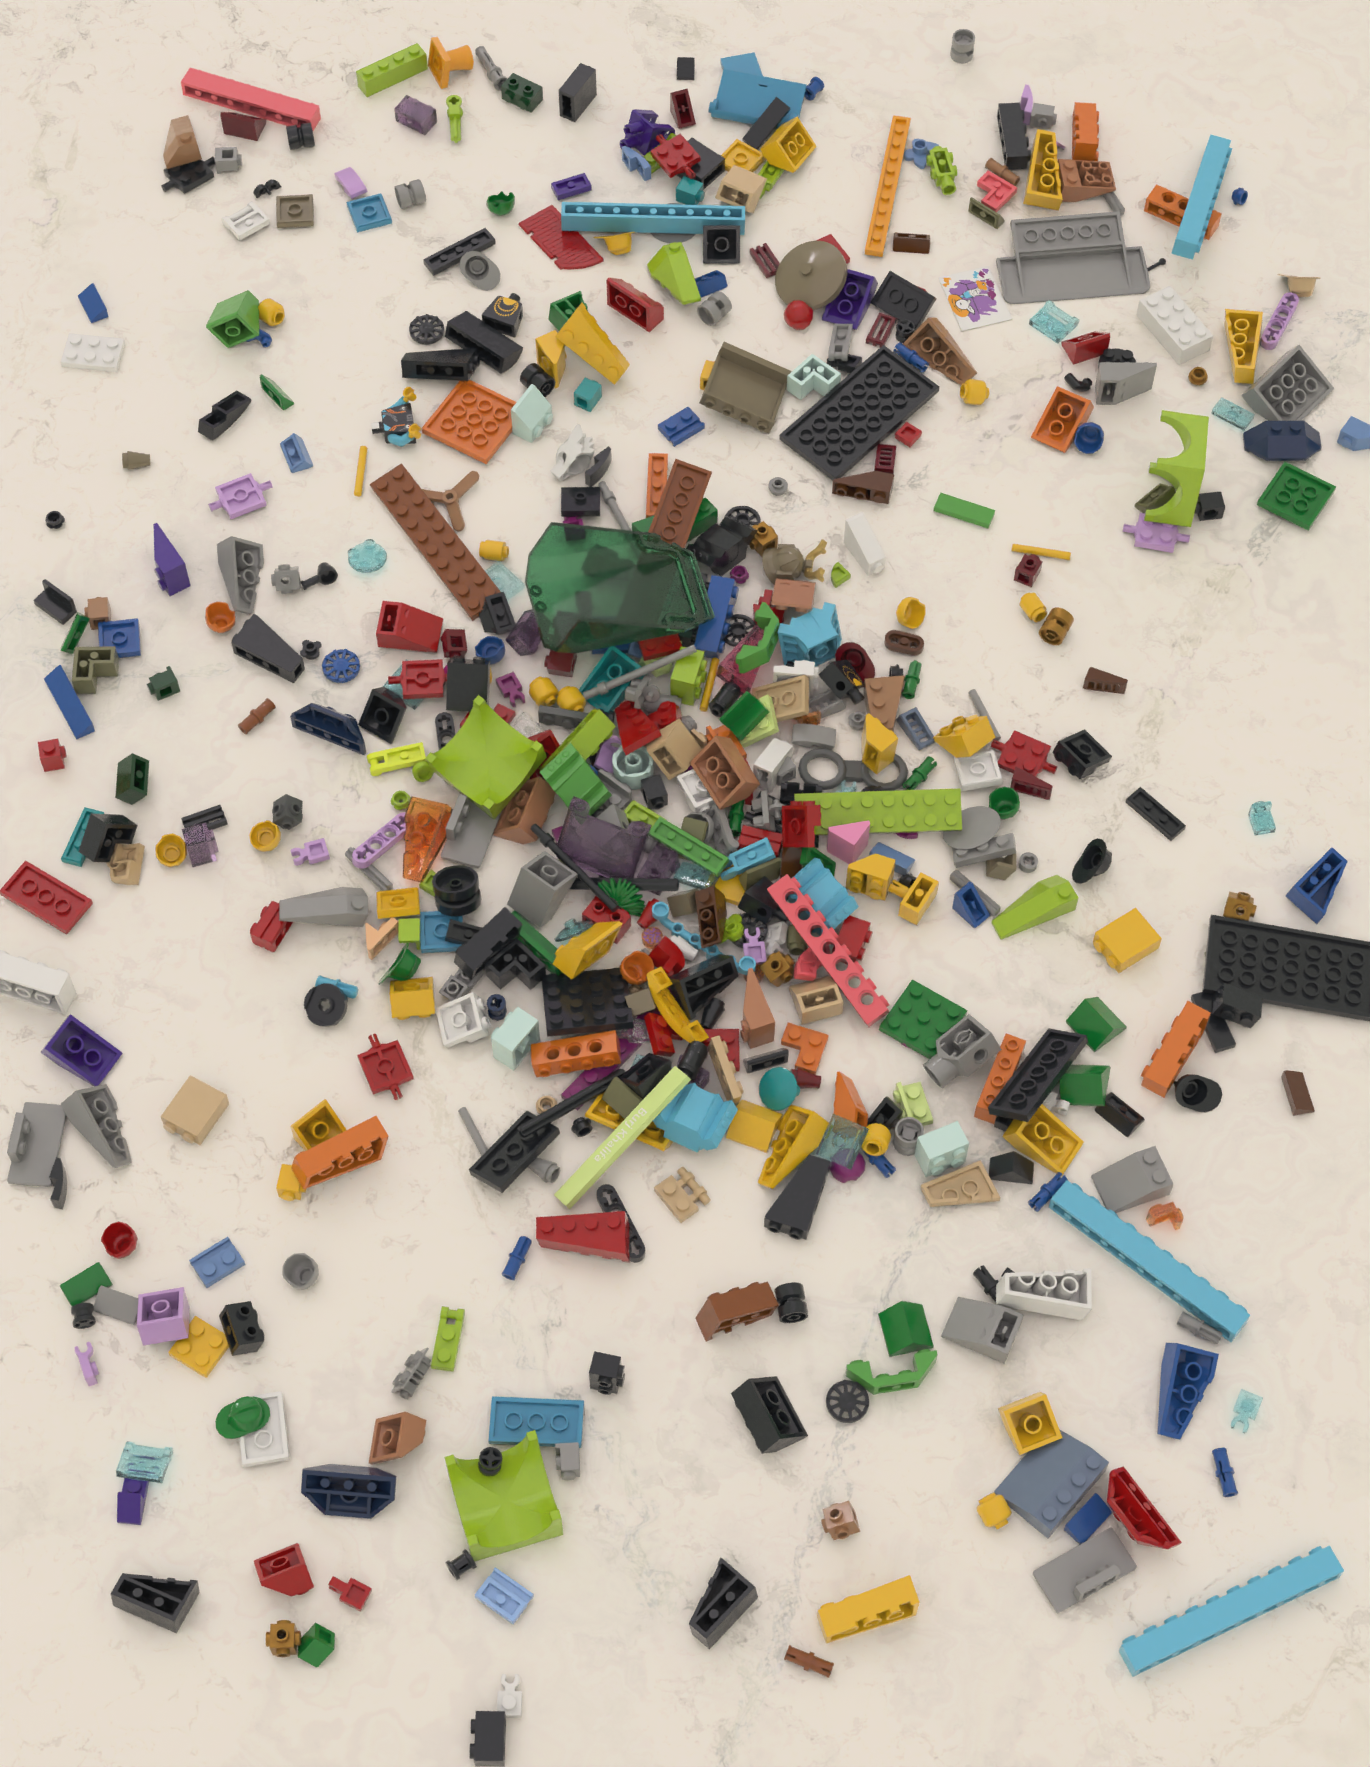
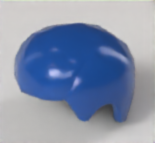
M1089 422L1083 423L1078 427L1074 443L1079 451L1085 454H1092L1098 451L1103 444L1104 431L1100 425Z
M487 636L481 639L477 646H475V655L477 657H484L485 660L490 661V665L496 664L505 655L504 642L498 637Z

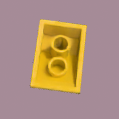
M1041 1104L1029 1122L1013 1119L1002 1136L1016 1150L1056 1174L1061 1172L1062 1176L1084 1143L1082 1139L1043 1104Z

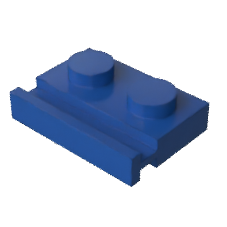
M689 407L684 408L658 424V430L668 441L673 443L674 447L705 429V423L701 422L700 418Z

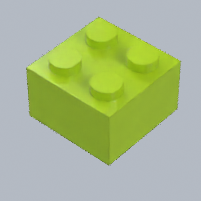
M697 650V652L679 659L675 663L670 678V695H677L678 698H682L681 704L694 706L696 699H700L702 692L700 686L701 683H705L707 671H705L707 660H704V651Z

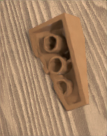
M188 115L172 119L170 122L163 153L167 169L202 159Z
M927 318L903 343L904 346L910 350H915L918 356L929 362V367L938 370L960 385L977 374V371L958 344L937 318Z

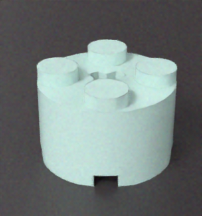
M621 745L614 752L612 765L615 778L619 782L627 784L631 790L641 789V780L652 777L654 774V760L647 752V748L642 746L632 753L625 755Z

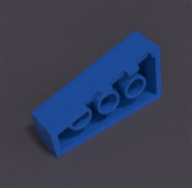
M711 576L694 644L696 650L704 651V657L719 659L720 654L724 653V638L729 633L730 618L733 616L739 592L735 579Z

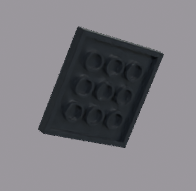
M620 968L583 971L574 979H570L564 973H561L559 976L557 974H549L541 978L547 1037L634 1028L632 1008H628L625 996L630 995L628 982L623 979Z

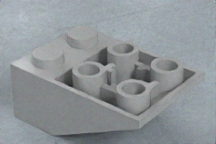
M1100 362L1095 383L1096 405H1116L1151 390L1157 363Z
M958 1297L941 1337L1005 1364L1024 1315L1001 1305Z

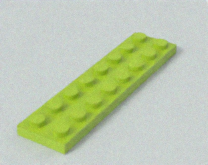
M961 788L794 794V801H815V805H820L821 826H814L815 835H828V827L868 820L870 821L869 834L962 831Z

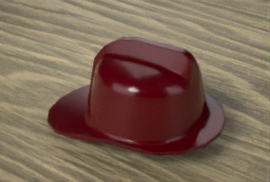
M854 642L841 644L835 653V661L847 659L863 682L865 679L874 678L875 667L866 650Z

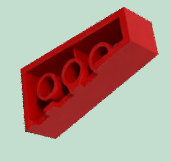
M625 1211L536 1217V1239L542 1248L565 1252L573 1251L582 1255L589 1256L590 1254L630 1263L629 1219Z

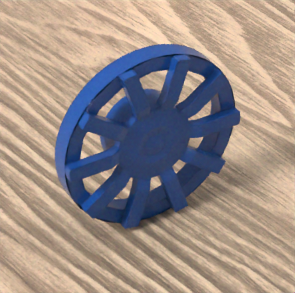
M335 649L325 656L322 663L323 673L332 682L345 683L358 675L360 661L355 653L347 649ZM356 665V669H353L349 666ZM327 667H333L328 672L326 671ZM348 671L353 672L350 676L347 675ZM333 672L336 673L335 677L331 676L330 674ZM339 675H344V676H345V678H338V677H339Z

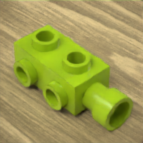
M935 146L932 150H929V155H926L927 166L931 168V179H934L936 187H941L944 195L953 194L956 191L954 179L957 176L956 165L952 166L953 154L948 152L947 147Z

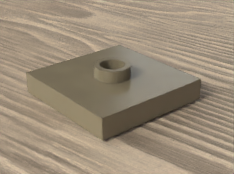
M313 194L276 196L277 228L314 226Z

